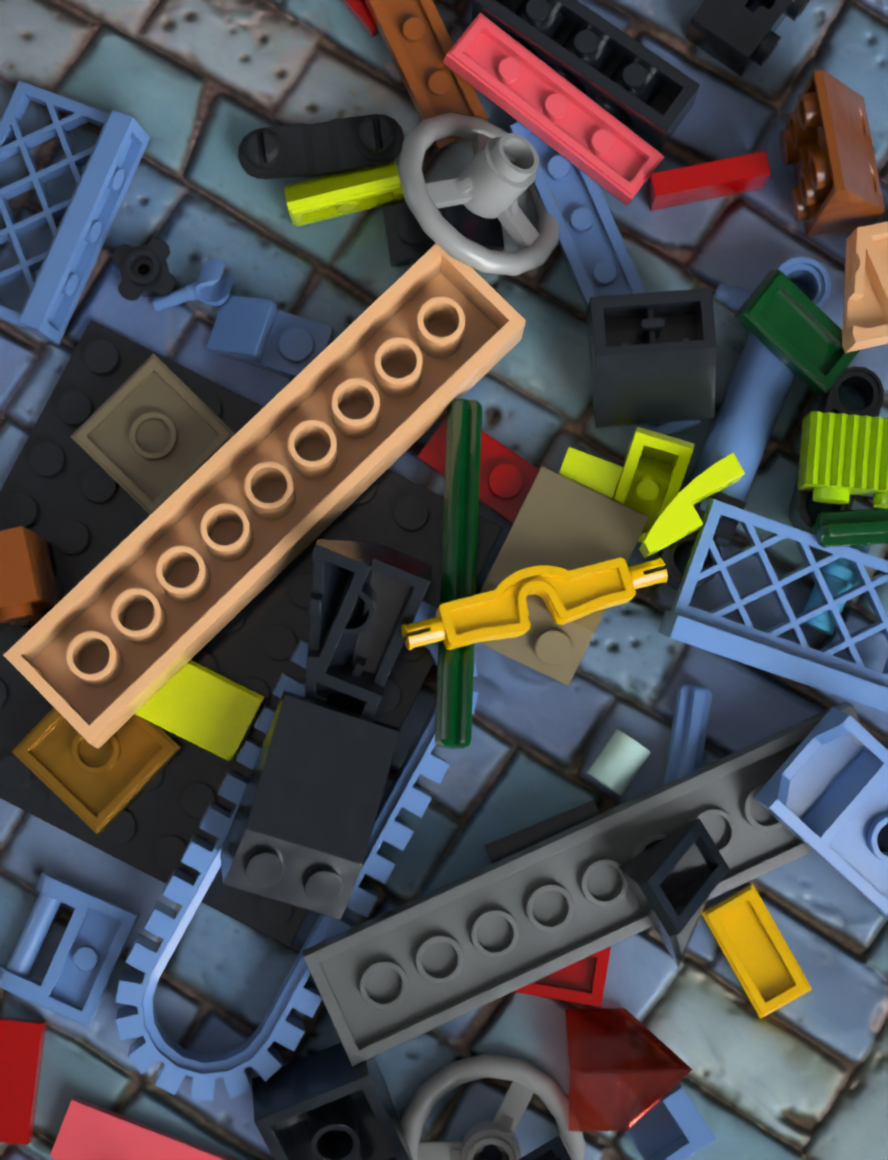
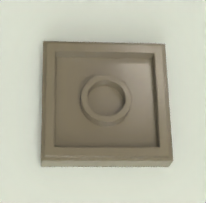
M153 353L70 437L151 515L228 442L235 433Z

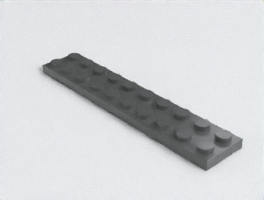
M843 702L833 707L851 715L861 725L853 704ZM830 709L303 950V957L352 1067L652 927V922L620 871L619 866L690 821L700 818L729 867L727 873L711 892L708 900L813 852L806 843L795 837L753 798Z

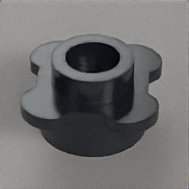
M155 238L150 240L147 245L134 248L128 244H123L114 251L113 261L120 267L122 279L118 285V291L123 298L129 301H136L140 296L167 295L174 289L176 281L170 273L167 264L170 248L165 241ZM142 265H148L150 268L146 275L139 273V268Z

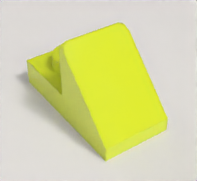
M637 426L626 453L623 470L613 499L649 516L638 542L642 543L660 514L678 495L695 444Z

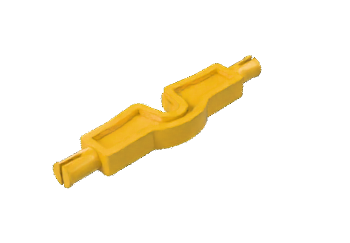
M621 557L569 571L550 565L527 567L506 577L493 591L443 603L436 610V617L407 625L403 624L401 626L403 638L407 637L404 643L408 650L442 640L446 649L452 650L478 642L519 637L525 634L531 627L526 600L528 595L535 594L540 596L546 604L552 620L556 624L564 625L596 611L628 603L636 595L635 589L658 583H666L668 580L667 569L661 570L665 566L662 558H656L652 561L628 567L626 560Z

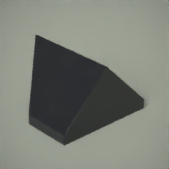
M700 818L688 822L619 866L620 871L678 967L711 892L729 870L728 865Z

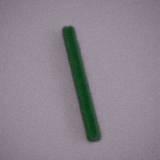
M455 399L447 408L440 605L476 595L482 406L476 400ZM443 640L439 641L435 742L437 746L442 748L462 749L471 743L474 644L449 650L446 649Z

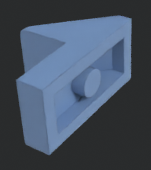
M229 295L226 302L220 306L206 350L294 379L331 344L334 328L280 311L275 301L270 299Z

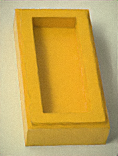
M750 883L703 910L701 916L760 1019L812 990L753 884Z

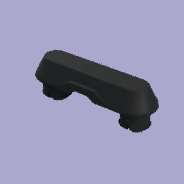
M383 114L339 118L313 124L298 123L266 127L251 131L243 138L239 145L238 158L241 167L246 173L257 179L282 177L309 178L341 174L363 167L379 166L392 162L401 153L404 134L401 126L395 119Z

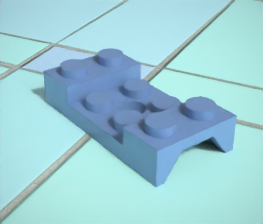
M832 707L753 799L795 837L806 843L888 920V852H881L877 844V837L881 828L888 823V750L851 715Z

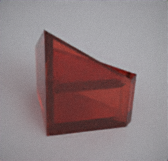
M625 1008L565 1009L569 1131H629L693 1070Z

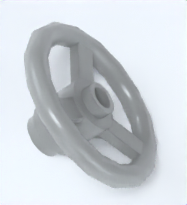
M452 112L423 119L404 139L398 174L405 202L424 233L452 258L483 273L516 276L541 267L558 245L559 227L557 220L554 216L548 215L533 185L536 178V170L539 167V157L535 148L527 139L518 134L509 133L481 117ZM450 136L472 139L473 159L460 172L457 178L425 183L422 172L424 154L434 141ZM527 188H529L533 195L539 217L537 230L518 206V198ZM464 204L469 211L478 216L488 219L498 218L520 250L514 252L490 250L464 237L441 215L438 208Z
M487 1053L453 1061L441 1068L419 1085L400 1117V1124L413 1160H486L480 1155L486 1145H497L501 1155L495 1160H518L522 1158L515 1131L534 1093L539 1096L555 1118L559 1136L574 1160H584L586 1143L577 1108L555 1078L524 1059ZM483 1078L511 1081L493 1120L476 1123L466 1132L463 1140H421L423 1125L437 1101L458 1085Z

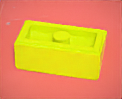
M395 160L384 165L363 167L341 174L325 175L303 180L284 187L289 214L293 226L296 225V227L401 202L404 199Z
M190 660L135 715L225 760L231 761L237 755L248 736L265 697Z

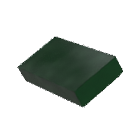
M779 269L768 272L734 315L816 394H826L860 351L844 352L842 347V329Z

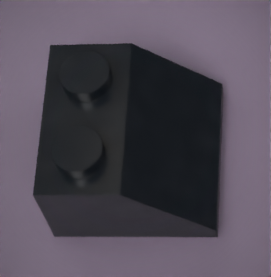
M341 1042L282 1066L266 1082L261 1076L252 1078L254 1122L274 1160H413L386 1081L374 1057L352 1067Z

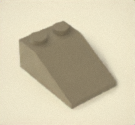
M542 465L479 594L495 590L506 577L527 567L550 565L569 571L619 557L624 558L626 563H628L649 516ZM535 594L528 595L526 600L531 627L525 634L514 638L478 642L569 686L606 609L596 611L567 624L559 625L552 620V616L540 596Z

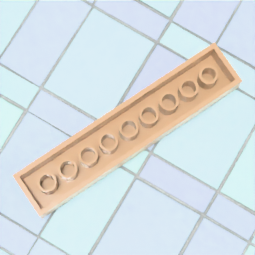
M435 244L3 656L88 743L99 749L447 412V408L455 399H461L522 340L526 320L472 267L452 258L439 245Z

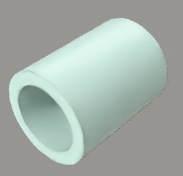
M616 729L587 774L617 795L622 796L651 752L625 733Z

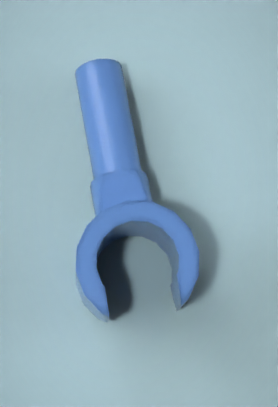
M209 259L202 264L197 282L188 284L184 288L172 291L167 295L153 298L154 309L159 312L198 299L210 306H220L229 297L234 277L221 279L225 263L219 259Z

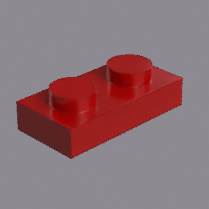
M447 415L417 456L419 461L444 478ZM482 431L479 502L513 525L540 470Z

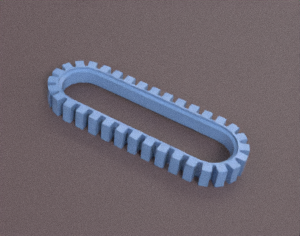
M422 601L413 623L436 617L437 608ZM300 639L290 660L306 669L309 643ZM439 641L423 645L427 649L437 673ZM475 661L473 677L478 676ZM282 672L272 690V694L281 698L283 691L305 697L306 676L301 682ZM473 690L472 714L475 712L478 692ZM437 695L430 715L379 806L364 863L346 905V908L348 907L366 918L378 897L374 889L361 883L364 875L367 874L386 884L396 865L391 856L379 850L383 840L404 851L414 832L408 823L397 818L401 807L422 818L432 799L428 792L414 785L419 774L440 785L450 766L446 760L431 753L436 745ZM264 704L254 722V728L267 734L276 710ZM246 737L236 755V761L253 770L262 745ZM231 770L227 771L218 788V795L234 803L233 809L229 812L210 802L200 821L199 828L217 838L213 845L192 835L182 853L181 862L198 872L194 878L174 868L164 886L162 895L180 905L176 911L159 901L155 902L145 921L144 929L160 937L161 940L157 943L138 933L127 954L125 963L144 972V974L122 970L115 1003L129 1005L118 1008L115 1021L120 1042L139 1037L130 1044L128 1058L139 1072L143 1074L158 1061H162L156 1072L154 1085L175 1095L185 1075L192 1077L191 1100L214 1101L215 1078H223L231 1099L252 1091L248 1067L251 1066L265 1082L282 1067V1055L272 1043L275 1041L295 1051L305 1032L304 1021L291 1014V1009L294 1008L313 1018L322 1001L316 984L308 981L311 973L302 951L358 926L357 922L342 915L341 919L320 914L261 1024L249 1039L228 1052L201 1054L182 1048L165 1034L155 1014L154 993L162 972L221 867L220 853L249 779Z

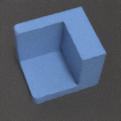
M677 1079L621 1115L619 1119L625 1132L644 1160H686L716 1140V1137Z

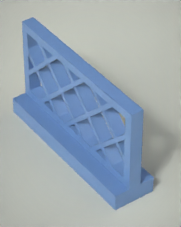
M20 80L18 81L0 121V167L4 160L22 153L30 175L5 187H2L0 182V210L7 227L0 230V245L12 240L20 264L0 272V286L25 276L30 292L20 313L4 307L0 296V320L28 330L39 338L57 345L60 344L151 138L134 117L116 110H112L110 114ZM33 101L46 106L53 123L25 135L21 120L29 102ZM59 111L66 113L70 116L62 119ZM87 122L103 127L95 146L75 154L67 134L68 131ZM58 136L66 159L39 171L31 148ZM86 165L82 173L80 167ZM72 171L77 184L72 197L52 207L44 183ZM35 188L43 211L16 223L7 200ZM63 217L59 225L57 219ZM48 223L54 237L48 251L29 259L21 235ZM40 269L37 276H35L34 271Z
M710 498L702 520L703 525L699 528L670 611H665L658 632L674 640L888 713V658L883 672L865 667L854 645L881 630L888 642V616L874 588L888 581V561L848 546L824 548L818 545L816 535ZM721 515L741 522L751 543L750 546L723 559L713 541ZM754 527L773 534L760 540ZM785 538L796 541L806 564L777 578L764 548ZM810 547L827 552L828 554L815 559ZM709 552L713 564L702 569ZM755 553L769 583L739 597L726 567ZM839 558L850 560L860 584L832 597L819 568ZM865 566L883 573L870 579ZM718 572L731 601L710 612L690 606L689 604L697 581ZM810 573L823 602L795 616L782 586ZM773 591L786 621L765 631L758 630L753 627L744 605ZM865 592L878 621L849 634L837 606ZM736 610L741 623L721 616ZM828 611L840 640L820 650L810 648L799 625ZM791 630L796 642L777 635ZM845 649L851 661L833 656V654Z

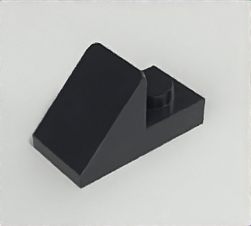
M406 202L382 205L391 267L415 264L436 243L424 233ZM464 204L438 208L441 215L464 237L490 250H505L502 226L498 218L488 219L478 216L469 211Z

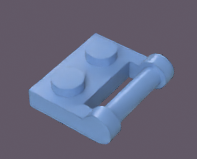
M42 872L35 888L40 893L8 965L0 966V988L88 1027L93 1023L140 914L82 889L59 876ZM62 902L75 908L43 982L34 979L29 973Z

